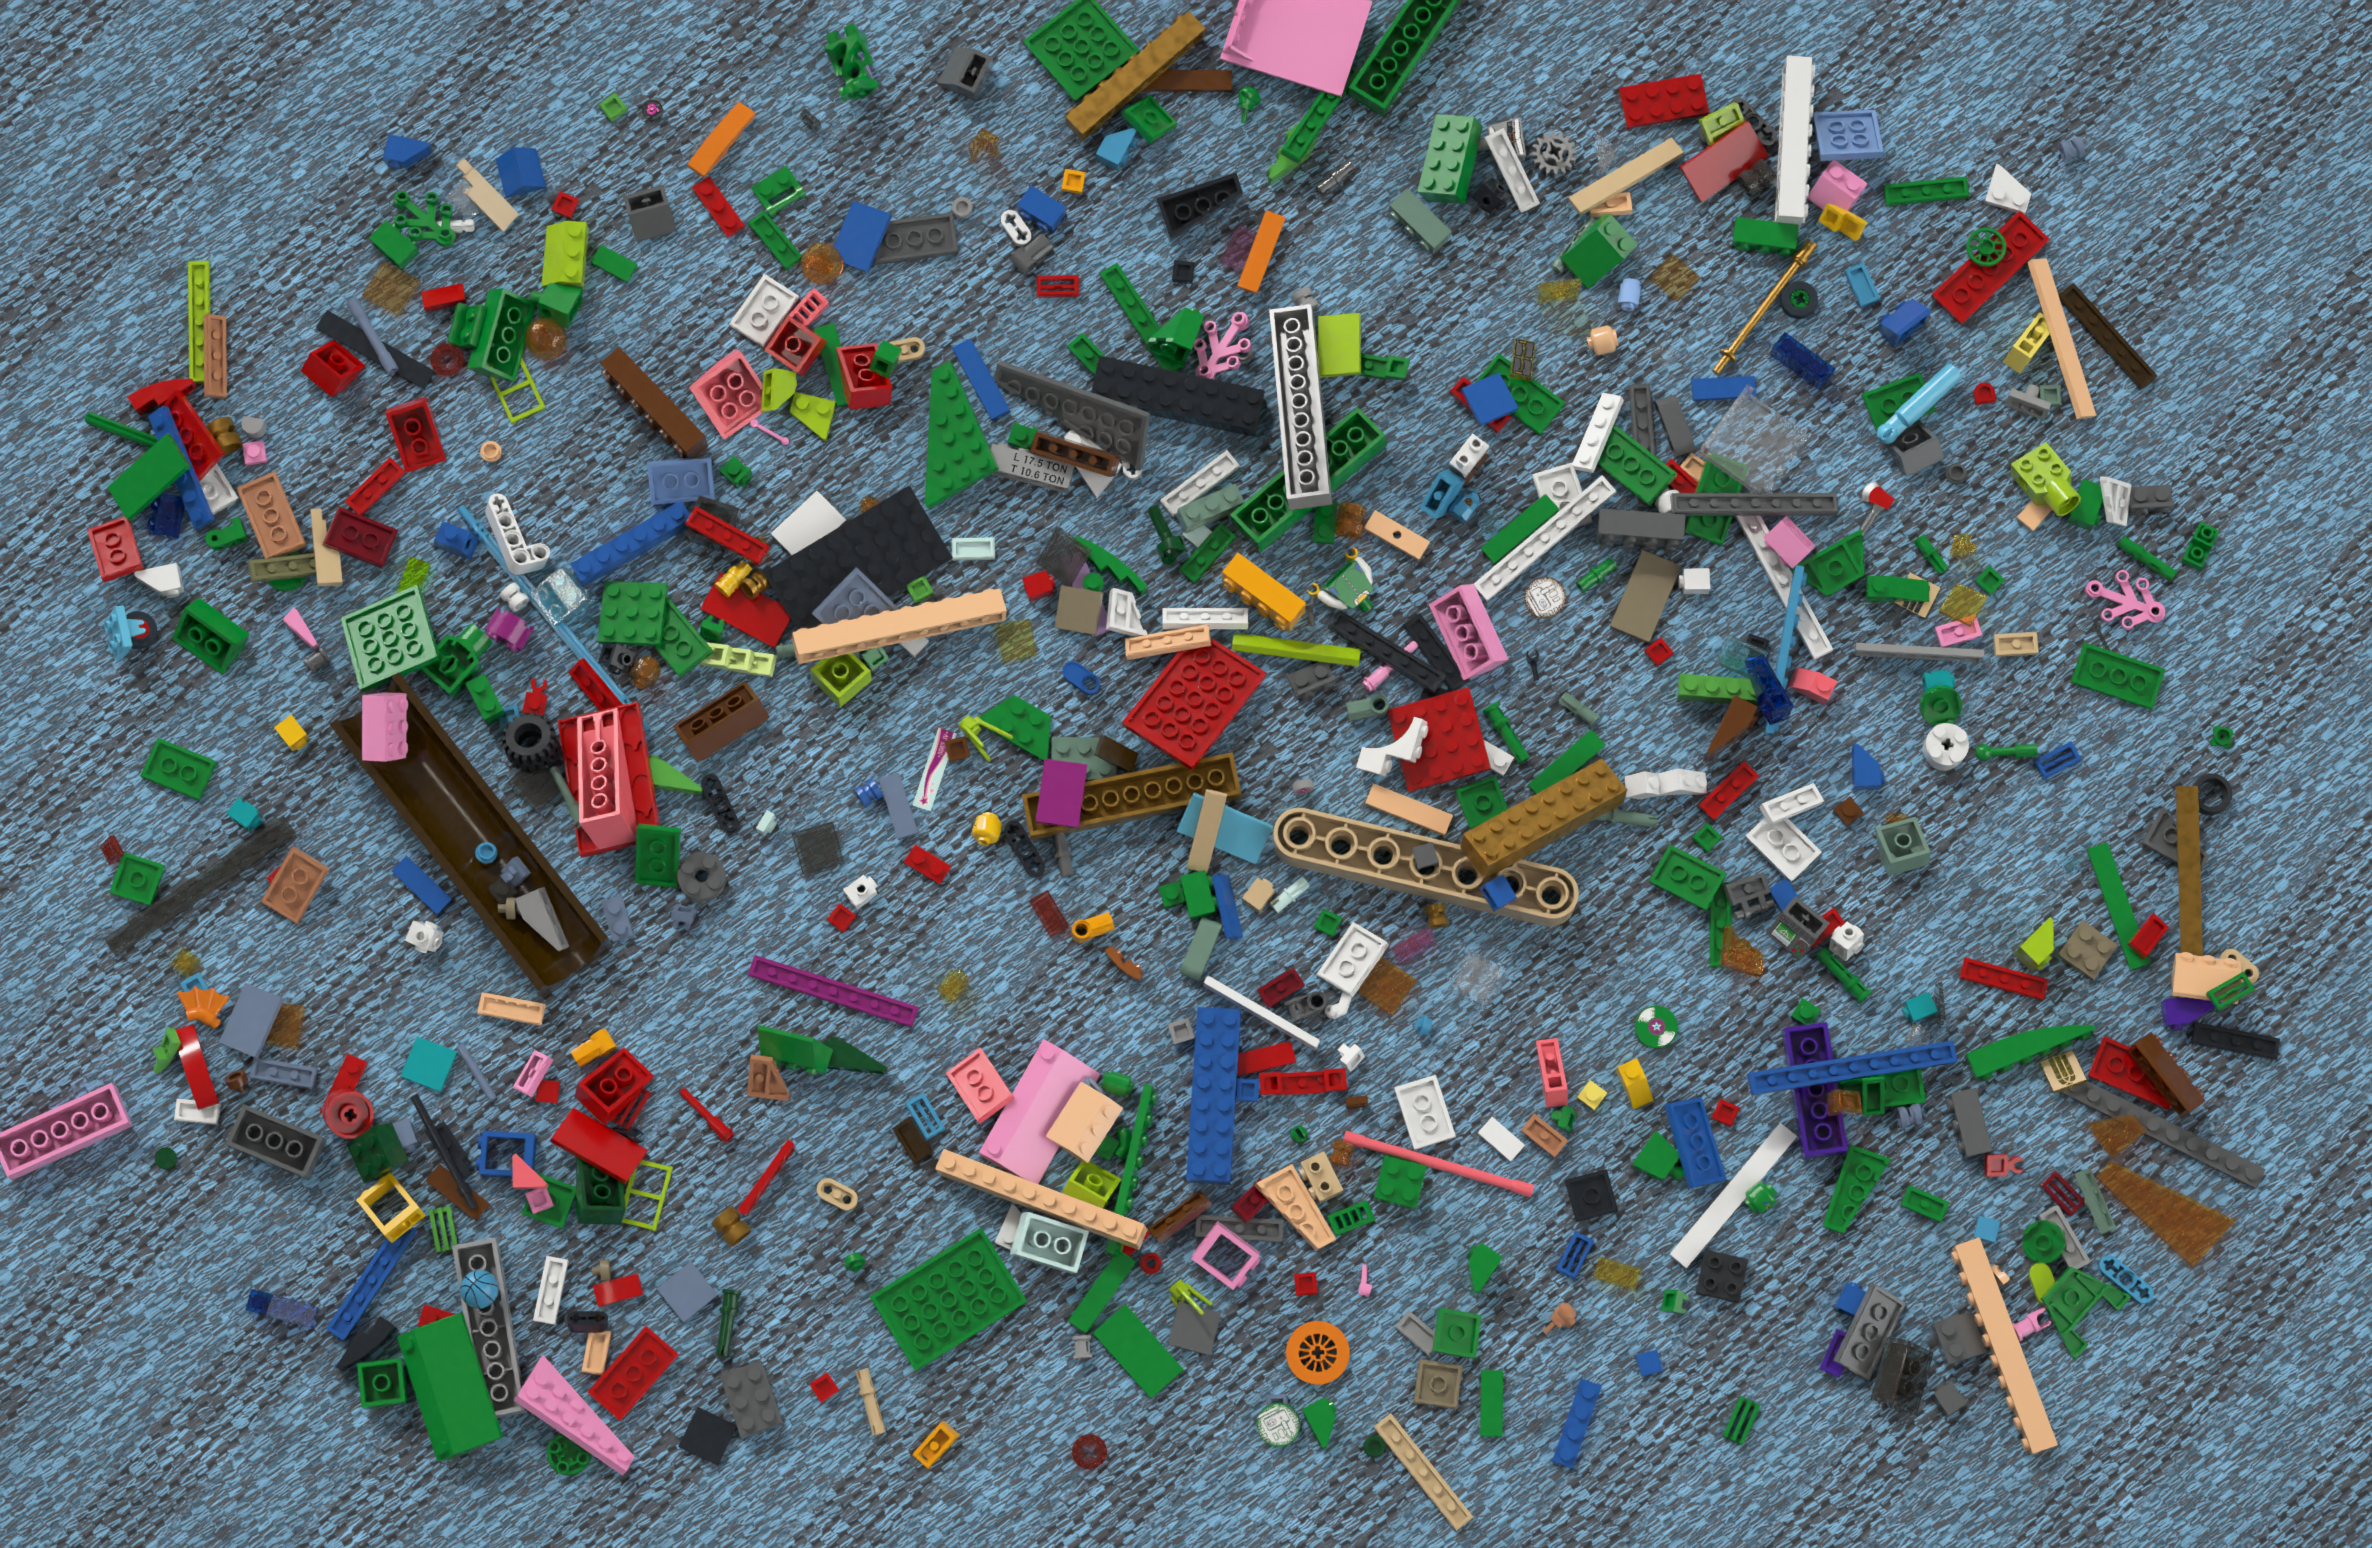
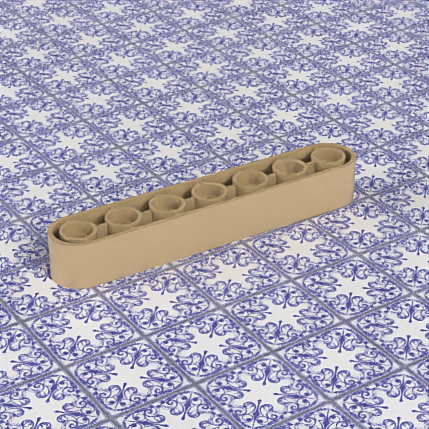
M1306 808L1287 810L1277 819L1274 826V851L1284 863L1294 867L1543 926H1557L1567 921L1578 901L1579 891L1576 881L1568 872L1556 867L1521 859L1485 879L1458 844ZM1295 830H1302L1308 835V840L1302 845H1296L1290 840V834ZM1337 840H1344L1349 844L1350 850L1344 855H1339L1332 850V844ZM1433 842L1439 864L1433 865L1434 871L1432 873L1423 875L1416 869L1412 848ZM1378 850H1386L1391 854L1392 860L1386 865H1381L1375 861L1374 854ZM1462 870H1471L1476 876V881L1470 885H1465L1459 881L1458 873ZM1503 874L1506 880H1513L1517 884L1518 891L1515 893L1517 898L1515 901L1493 912L1480 888ZM1549 889L1555 890L1560 896V901L1554 905L1547 904L1542 898V893Z

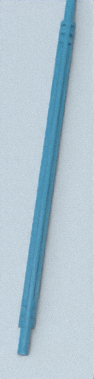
M464 505L460 506L457 511L469 524V529L511 579L517 583L522 592L528 596L532 604L578 659L585 658L623 705L632 703L525 574L515 575L509 571L494 537L479 519L476 520ZM643 720L644 731L646 732L650 727Z

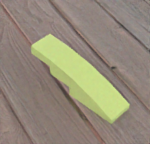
M707 643L714 653L698 664L734 672L773 677L777 657L774 654L757 653L749 649Z

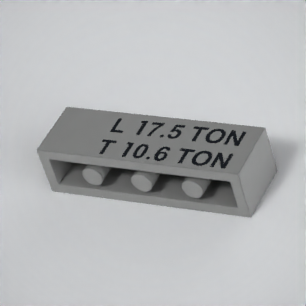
M1004 443L992 444L991 451L999 467V470L992 473L993 475L1069 493L1075 466L1041 455L1031 454L1029 450L1024 448L1015 450Z

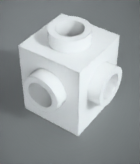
M413 921L405 941L416 945L414 949L426 954L427 951L436 952L442 943L444 932L438 930V925L432 922Z
M1846 922L1842 927L1838 926L1834 930L1830 939L1829 950L1847 961L1854 953L1857 954L1862 949L1864 933L1857 926Z

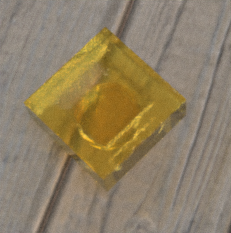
M183 947L170 965L189 978L202 960Z

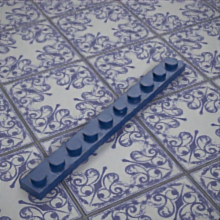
M1946 1041L1751 1072L1747 1074V1079L1752 1096L1953 1064L1958 1061L1954 1042Z

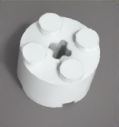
M1949 723L1936 725L1929 732L1923 743V754L1933 768L1942 771L1957 767L1963 761L1969 749L1966 732L1960 727ZM1944 743L1947 744L1948 750H1944Z

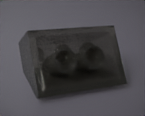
M1887 1337L1870 1400L1882 1406L1917 1416L1933 1352L1908 1340Z

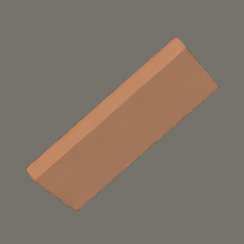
M276 471L236 488L265 559L282 557L307 546Z

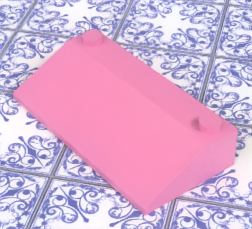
M1043 1039L1012 1093L1015 1099L1004 1107L979 1151L980 1156L1017 1177L1039 1184L1060 1147L1045 1136L1080 1082L1087 1076H1090L1097 1082L1101 1074L1066 1051Z

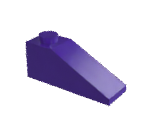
M2187 997L2164 999L2161 1002L2164 1028H2170V1031L2183 1030V1027L2216 1007L2209 1000Z

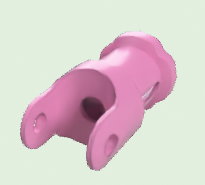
M2040 1308L2026 1315L2025 1319L2016 1324L2012 1323L2019 1341H2022L2026 1335L2032 1332L2037 1333L2052 1323L2051 1321H2046L2039 1325L2037 1322V1316L2046 1310L2045 1308Z

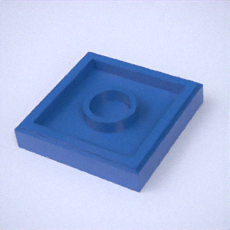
M1499 372L1461 389V393L1480 427L1518 410V406Z

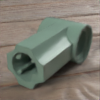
M1377 694L1372 698L1346 703L1350 722L1386 716L1389 710L1388 699L1384 695ZM1377 702L1385 704V708L1382 710H1376L1373 706Z

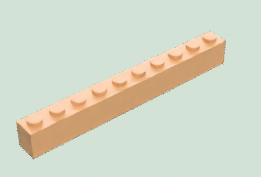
M987 589L981 593H967L957 598L948 597L942 601L934 603L925 602L915 607L905 606L896 611L887 610L877 615H863L858 619H844L838 623L821 624L810 629L801 628L792 633V643L798 664L1005 621L1007 610L1001 590Z
M943 1149L935 1168L938 1174L1137 1250L1140 1249L1147 1232V1228L1143 1223Z
M1980 1237L1954 1246L1951 1253L1952 1260L1955 1265L1958 1264L1961 1271L1959 1279L1963 1286L1966 1285L1969 1292L1966 1294L1970 1306H1974L1977 1313L1974 1315L1976 1324L1983 1329V1343L1986 1348H1990L1992 1353L1990 1361L1993 1368L1998 1369L2000 1376L1997 1379L2001 1389H2005L2008 1397L2005 1398L2009 1410L2013 1409L2016 1417L2013 1418L2016 1430H2020L2023 1439H2021L2024 1451H2028L2029 1455H2033L2057 1446V1441Z

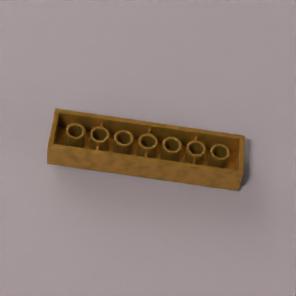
M1600 759L1463 834L1460 848L1486 879L1624 803L1628 789L1606 762Z

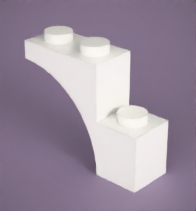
M1414 717L1410 728L1396 742L1381 748L1362 747L1356 768L1386 777V773H1389L1392 767L1391 757L1416 763V759H1419L1422 753V739L1428 733V722Z
M1674 769L1659 774L1644 771L1625 776V786L1628 789L1626 793L1627 798L1645 799L1665 795L1707 794L1706 774L1703 772Z

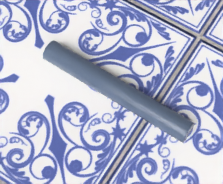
M464 1043L458 1045L456 1049L489 1102L497 1099V1096Z

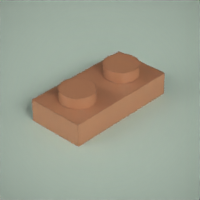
M1533 1114L1520 1131L1553 1158L1558 1155L1568 1142L1565 1137L1536 1114Z

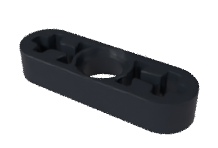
M714 774L705 775L701 780L704 794L720 828L726 833H732L739 826L734 809L719 778ZM710 779L712 782H717L714 784L717 791L714 795L710 787H705ZM717 798H723L726 801V805L722 809H717L714 807V801ZM727 812L729 819L735 820L732 822V827L723 825L726 822L723 813Z
M1009 821L1004 827V835L1023 868L1032 878L1042 876L1045 871V865L1021 823ZM1011 826L1019 828L1017 833L1020 840L1016 844L1013 843L1016 841L1014 834H1008ZM1021 844H1028L1031 850L1027 855L1019 853L1018 847ZM1032 857V860L1036 865H1041L1039 866V872H1035L1034 870L1030 871V861L1027 860V862L1025 863L1023 860Z

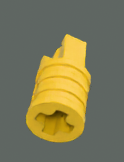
M740 562L737 566L730 568L715 583L716 588L728 598L739 587L741 582L746 579L745 577L752 568L748 563Z

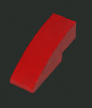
M193 379L167 380L144 387L130 394L127 398L140 416L157 404L161 407L175 390H181L186 396L198 387Z

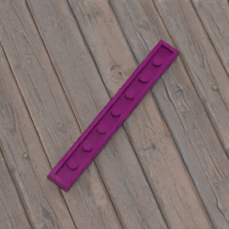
M754 955L748 973L749 977L910 1028L913 1027L919 1009L918 1006Z

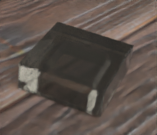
M807 109L800 113L801 121L813 132L817 133L822 128L821 121Z

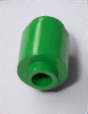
M1106 1071L1101 1088L1106 1089V1092L1126 1097V1094L1131 1095L1134 1082L1131 1081L1132 1077L1114 1071H1111V1073Z

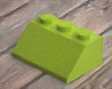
M563 221L547 226L541 287L546 288L548 284L555 283L582 287V290H584L589 234L586 222Z

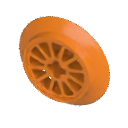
M1311 1321L1301 1325L1292 1333L1286 1346V1359L1291 1371L1302 1381L1315 1385L1326 1384L1337 1379L1346 1369L1350 1356L1349 1344L1345 1335L1336 1326L1324 1321ZM1313 1335H1320L1318 1344H1316ZM1322 1336H1326L1329 1339L1321 1345ZM1307 1337H1311L1313 1346L1305 1340ZM1332 1341L1335 1346L1326 1349L1325 1346ZM1301 1343H1304L1310 1349L1300 1348ZM1316 1347H1319L1320 1351H1324L1320 1359H1316V1356L1311 1354V1352L1315 1351ZM1334 1349L1337 1351V1355L1327 1353ZM1299 1351L1309 1353V1355L1299 1357ZM1326 1357L1335 1358L1334 1364L1328 1361ZM1311 1358L1305 1366L1301 1363V1360ZM1312 1361L1315 1362L1313 1371L1307 1369ZM1322 1361H1325L1330 1368L1325 1370ZM1317 1362L1320 1363L1322 1372H1316Z

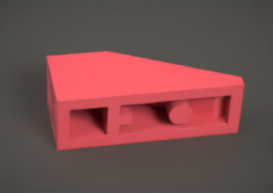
M1558 1039L1536 1041L1546 1108L1568 1105V1089Z

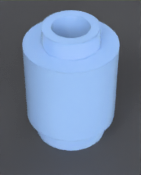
M1623 279V283L1620 284L1617 304L1624 311H1633L1639 306L1641 286H1639L1640 282L1636 279Z

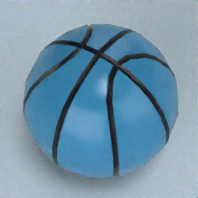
M485 1270L471 1271L463 1278L460 1284L461 1298L467 1305L473 1308L481 1309L488 1307L495 1301L499 1291L496 1278Z

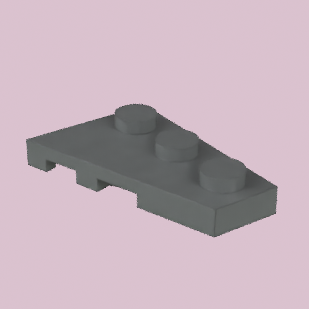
M2162 807L2145 836L2142 845L2178 865L2177 821ZM2201 847L2200 871H2202L2210 857Z

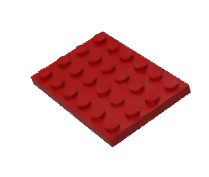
M1211 638V646L1179 651L1122 721V726L1192 771L1264 681L1267 673Z

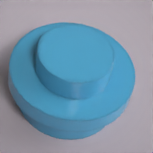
M484 842L477 846L475 856L479 862L489 864L496 859L497 849L493 844Z
M1427 1015L1417 1018L1414 1029L1417 1031L1418 1036H1427L1429 1034L1432 1019H1429Z

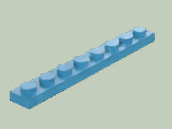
M1796 565L1793 571L1764 735L1772 736L1774 731L1778 732L1780 725L1777 713L1778 710L1782 711L1784 698H1781L1782 689L1786 690L1788 677H1784L1786 668L1789 669L1792 656H1788L1789 648L1794 647L1796 636L1792 635L1793 627H1797L1799 615L1796 614L1797 606L1801 607L1803 599L1800 588L1801 585L1805 586L1807 573H1803V566Z

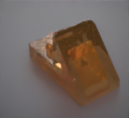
M1836 1089L1826 1095L1828 1116L1862 1114L1860 1092Z

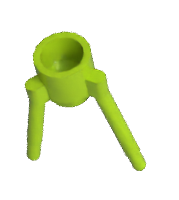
M970 715L966 716L960 722L958 728L970 739L988 762L991 761V758L982 748L984 744L977 737L981 731L979 725L1009 739L1013 738L1012 735L981 720L978 716L974 719Z
M1182 1279L1178 1280L1168 1290L1172 1295L1170 1299L1176 1308L1178 1300L1180 1302L1187 1300L1200 1315H1203L1204 1312L1190 1297L1191 1293L1207 1305H1213L1212 1302L1193 1289L1188 1282L1185 1284Z

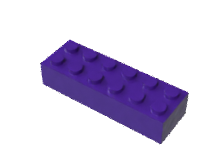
M1827 1022L1787 1027L1782 1030L1781 1034L1787 1067L1833 1060ZM1837 1082L1791 1089L1802 1160L1845 1154L1848 1151Z

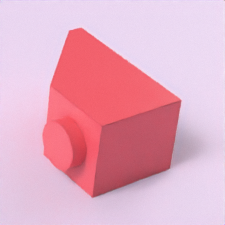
M1796 667L1787 687L1826 705L1837 681L1819 672Z

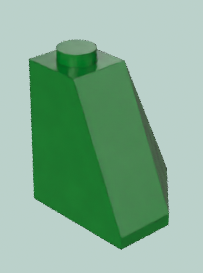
M1184 307L1150 337L1145 350L1184 366L1194 345L1204 315L1196 309Z

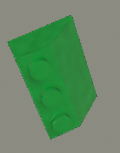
M198 598L185 607L172 639L223 675L244 649L250 634Z
M761 1025L758 1026L761 1056L773 1057L777 1067L780 1064H784L787 1069L798 1071L800 1068L804 1069L805 1073L814 1076L817 1073L826 1074L833 1049L815 1038Z

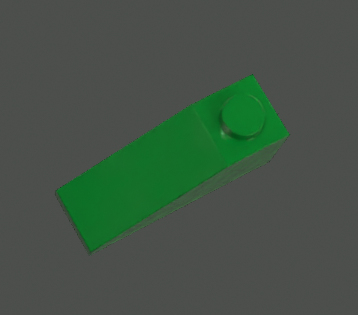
M1867 576L1865 580V603L1929 602V581L1894 576Z

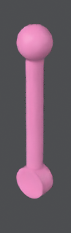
M756 419L751 420L750 425L752 428L764 431L781 441L782 445L789 444L787 437H781L763 427Z

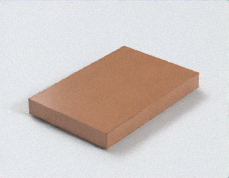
M293 846L261 902L294 923L299 924L330 868Z

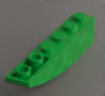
M2068 1025L2027 1031L2006 1037L1967 1053L1964 1059L1974 1081L1980 1079L1983 1082L1992 1078V1073L2000 1071L2003 1074L2012 1070V1065L2020 1062L2022 1066L2032 1062V1057L2040 1055L2042 1058L2053 1053L2051 1049L2056 1047L2064 1049L2073 1045L2071 1042L2079 1038L2081 1042L2092 1037L2091 1033L2096 1030L2095 1025Z

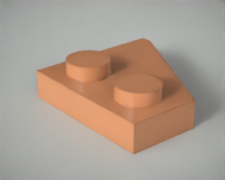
M751 1054L747 1096L781 1101L789 1100L790 1094L773 1057Z

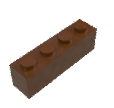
M1043 431L1035 433L1030 451L1108 477L1116 476L1121 459L1120 455Z

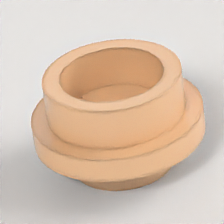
M488 441L482 445L480 454L486 462H495L501 457L502 450L498 443Z

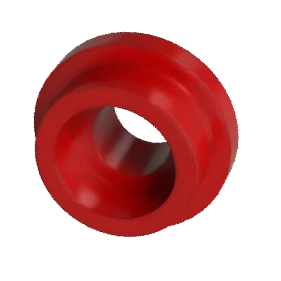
M1149 1252L1142 1256L1140 1267L1143 1272L1155 1274L1161 1269L1162 1261L1159 1255ZM1153 1260L1155 1262V1266L1151 1268L1148 1267L1147 1261Z

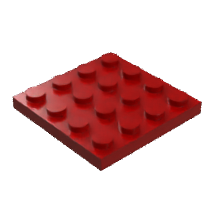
M1469 687L1388 710L1387 713L1395 742L1407 732L1414 717L1428 722V733L1422 739L1420 758L1416 759V763L1400 759L1409 793L1492 770Z

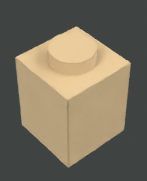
M1257 877L1242 897V902L1260 914L1275 894L1274 885L1264 878L1260 880Z

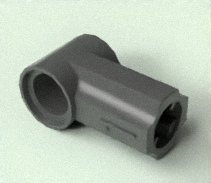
M1041 234L1025 248L1020 247L1009 259L1025 275L1037 265L1041 258L1053 250V246Z

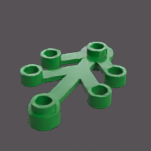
M399 191L394 195L395 208L398 210L407 209L417 218L407 219L402 214L396 215L394 218L396 228L410 227V240H435L442 247H449L453 244L456 234L450 228V217L453 215L451 205L444 204L440 207L442 225L439 226L435 222L436 205L438 204V195L435 192H429L425 196L427 214L410 201V195L407 192ZM420 228H429L433 232H421Z

